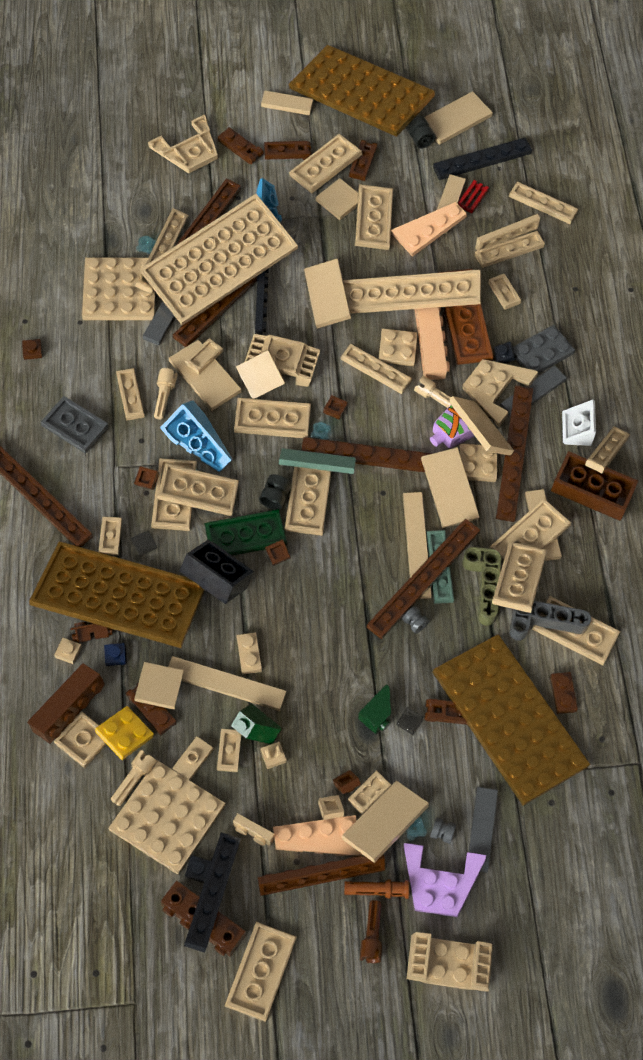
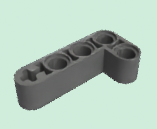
M534 601L531 613H521L519 610L513 609L509 632L510 636L517 641H521L526 637L530 625L583 634L590 625L591 615L587 611ZM539 612H542V613H544L546 616H545V617H541V616L538 615V613H539ZM557 616H562L565 620H559ZM520 626V627H522L524 630H523V631H519V630H517L515 627Z

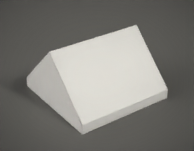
M594 400L562 411L564 444L592 445L596 434Z

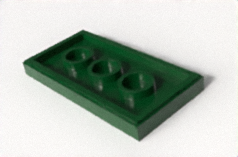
M279 509L204 523L207 540L209 539L232 556L266 550L265 547L280 540H283L287 546Z

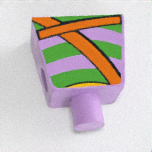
M450 405L435 421L433 426L434 435L430 437V441L436 447L443 442L448 448H453L473 438L475 435L452 405Z

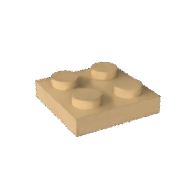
M382 329L379 360L387 364L414 366L417 332Z
M460 444L459 454L467 479L471 481L496 482L497 453L486 451L482 445Z

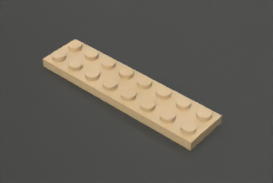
M481 270L343 280L350 314L481 304Z

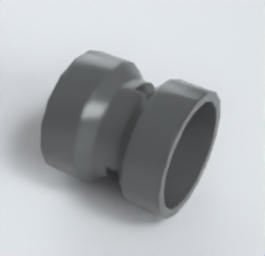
M417 606L412 607L402 617L406 624H410L411 630L415 634L422 631L430 621L426 616L420 614L421 611Z
M436 817L430 837L443 839L445 843L450 844L456 824L452 822L446 823L443 819Z

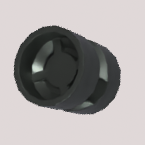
M424 116L415 117L406 126V130L418 148H426L435 141L436 135L432 128L429 127V123Z
M270 475L259 497L260 503L269 509L280 510L284 504L285 496L288 495L291 488L290 481L280 475Z

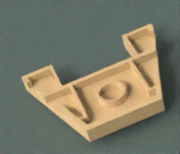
M205 115L191 121L192 126L198 133L197 135L172 147L168 145L162 136H159L148 142L149 147L187 173H191L217 160V151Z
M482 359L463 384V390L500 427L508 416V411L494 404L512 379L530 387L538 376V372Z

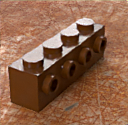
M82 663L27 721L32 731L51 744L60 736L68 724L74 721L82 709L88 706L95 695L101 692L105 686L101 675Z
M176 880L161 900V905L164 907L162 911L171 918L176 916L180 919L179 923L189 930L200 897ZM218 911L209 942L215 945L214 949L222 956L227 954L231 957L245 938L246 931Z

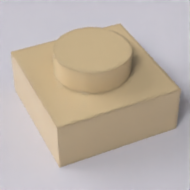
M62 638L56 650L55 658L74 664L82 646L79 643Z
M339 795L319 798L318 805L323 820L344 817V809Z

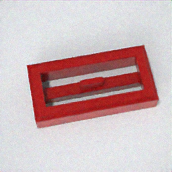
M474 180L459 200L458 205L463 210L473 213L488 192L489 187H483L482 183L477 184V181ZM476 188L475 191H474V192L472 193V195L470 196V198L468 199V201L465 203V205H463L464 202L466 201V199L469 197V195H470L471 192L473 191V189ZM479 191H482V192L480 193V195L478 196V198L476 199V201H475V202L473 203V205L471 206V208H469L468 206L471 204V202L473 201V199L475 198V196L478 194V192H479Z

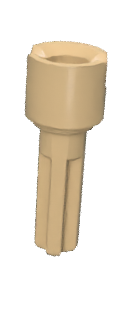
M162 368L159 371L157 380L159 395L154 413V418L162 420L164 418L170 390L175 388L178 374H174L172 369Z
M426 376L421 377L419 381L425 386L416 385L414 391L424 398L431 397L448 408L451 405L449 403L451 397L436 388L435 382Z
M140 750L131 762L132 770L111 797V801L121 806L140 778L148 775L157 761L152 756L144 754L143 750Z

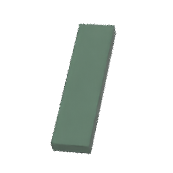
M282 448L279 464L354 474L356 458Z
M445 530L426 531L428 557L446 540ZM450 566L432 584L434 604L454 602Z

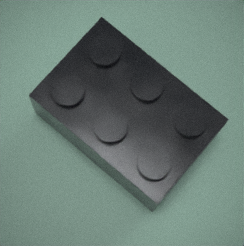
M209 539L186 554L180 572L187 576V578L197 583L225 604L247 589L254 573L252 569Z

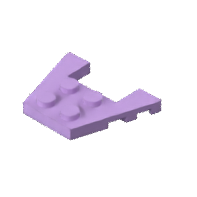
M404 843L415 911L458 917L486 861V855L467 852L464 874L421 868L423 846Z

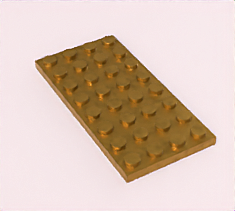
M326 45L289 83V89L396 137L435 96V91L330 45Z
M59 541L29 600V604L34 607L182 648L205 590L187 577Z
M499 634L433 669L432 673L451 701L455 703L457 710L462 713V717L466 719L468 726L523 806L590 766L588 760Z

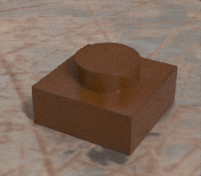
M41 339L22 341L24 360L42 358Z
M331 395L323 409V413L340 420L348 406V402Z
M140 466L134 484L154 490L159 472Z
M283 540L265 547L273 566L291 559Z
M351 770L333 779L335 787L342 794L351 792L355 787L361 785L359 778Z

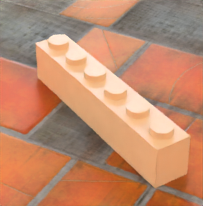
M441 307L414 309L423 376L430 380L445 379L446 373L450 371L449 361H446L447 346H444L443 343L445 342V331L441 329L443 327V317L439 315Z

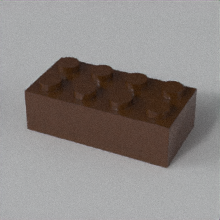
M568 451L554 480L551 492L621 521L638 480L610 468H606L603 473H600L585 465L588 459Z

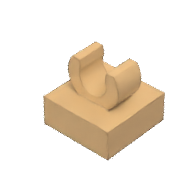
M280 742L260 748L267 769L286 763L287 760Z

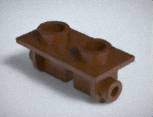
M86 622L75 623V627L70 628V630H75V634H72V639L74 642L77 641V643L90 641V633L94 632L95 639L108 638L109 635H113L111 628L97 624L86 625Z

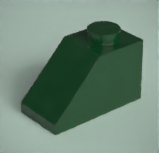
M387 684L366 704L358 716V719L375 734L380 730L382 732L385 731L391 723L389 722L391 716L390 688Z
M252 703L239 711L231 725L246 739L267 744H273L283 729Z

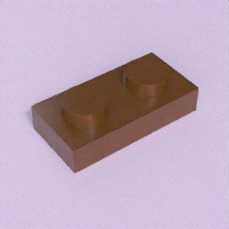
M571 672L551 674L550 679L556 713L577 712L578 708Z

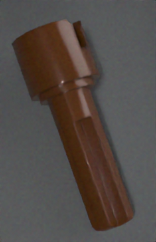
M371 900L369 902L366 938L361 941L360 960L363 961L366 957L367 963L381 962L383 943L379 940L381 902L378 900Z

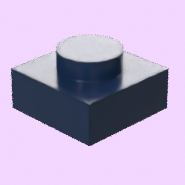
M124 643L104 645L106 666L126 665Z

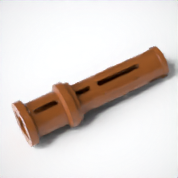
M387 879L385 882L345 881L344 895L385 896L387 899L391 897L409 899V880L404 882L391 881V879Z

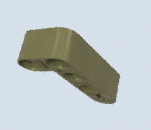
M470 547L464 553L462 565L466 570L481 572L478 620L482 625L490 626L495 622L498 605L492 604L493 598H487L485 594H490L494 597L500 576L501 555L494 549ZM468 557H473L475 561L469 560ZM492 559L495 563H490L487 560ZM486 577H492L494 580H488ZM487 608H490V609H489V615H487V612H486V609H487Z

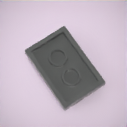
M555 325L513 347L515 359L522 368L535 370L538 374L570 357L575 352V349Z
M65 396L60 399L41 421V426L85 454L109 427L108 423Z

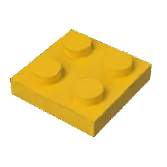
M128 706L96 727L95 730L121 760L132 754L154 736V733Z

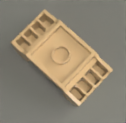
M253 335L245 362L270 350L281 374L296 377V385L309 386L320 353L319 349L310 347L302 342L273 335Z
M416 932L411 935L406 979L427 984L489 992L493 945L477 941L475 944L435 939L431 938V934Z

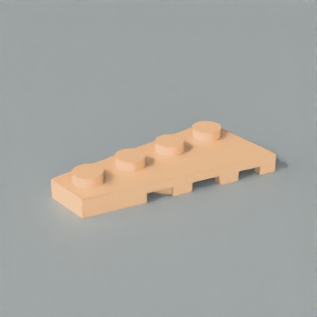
M454 202L392 229L391 234L413 257L465 219L467 213Z
M356 815L273 827L276 850L306 851L314 852L315 854L326 853L335 854V856L360 857L362 853L342 839V835L357 821Z

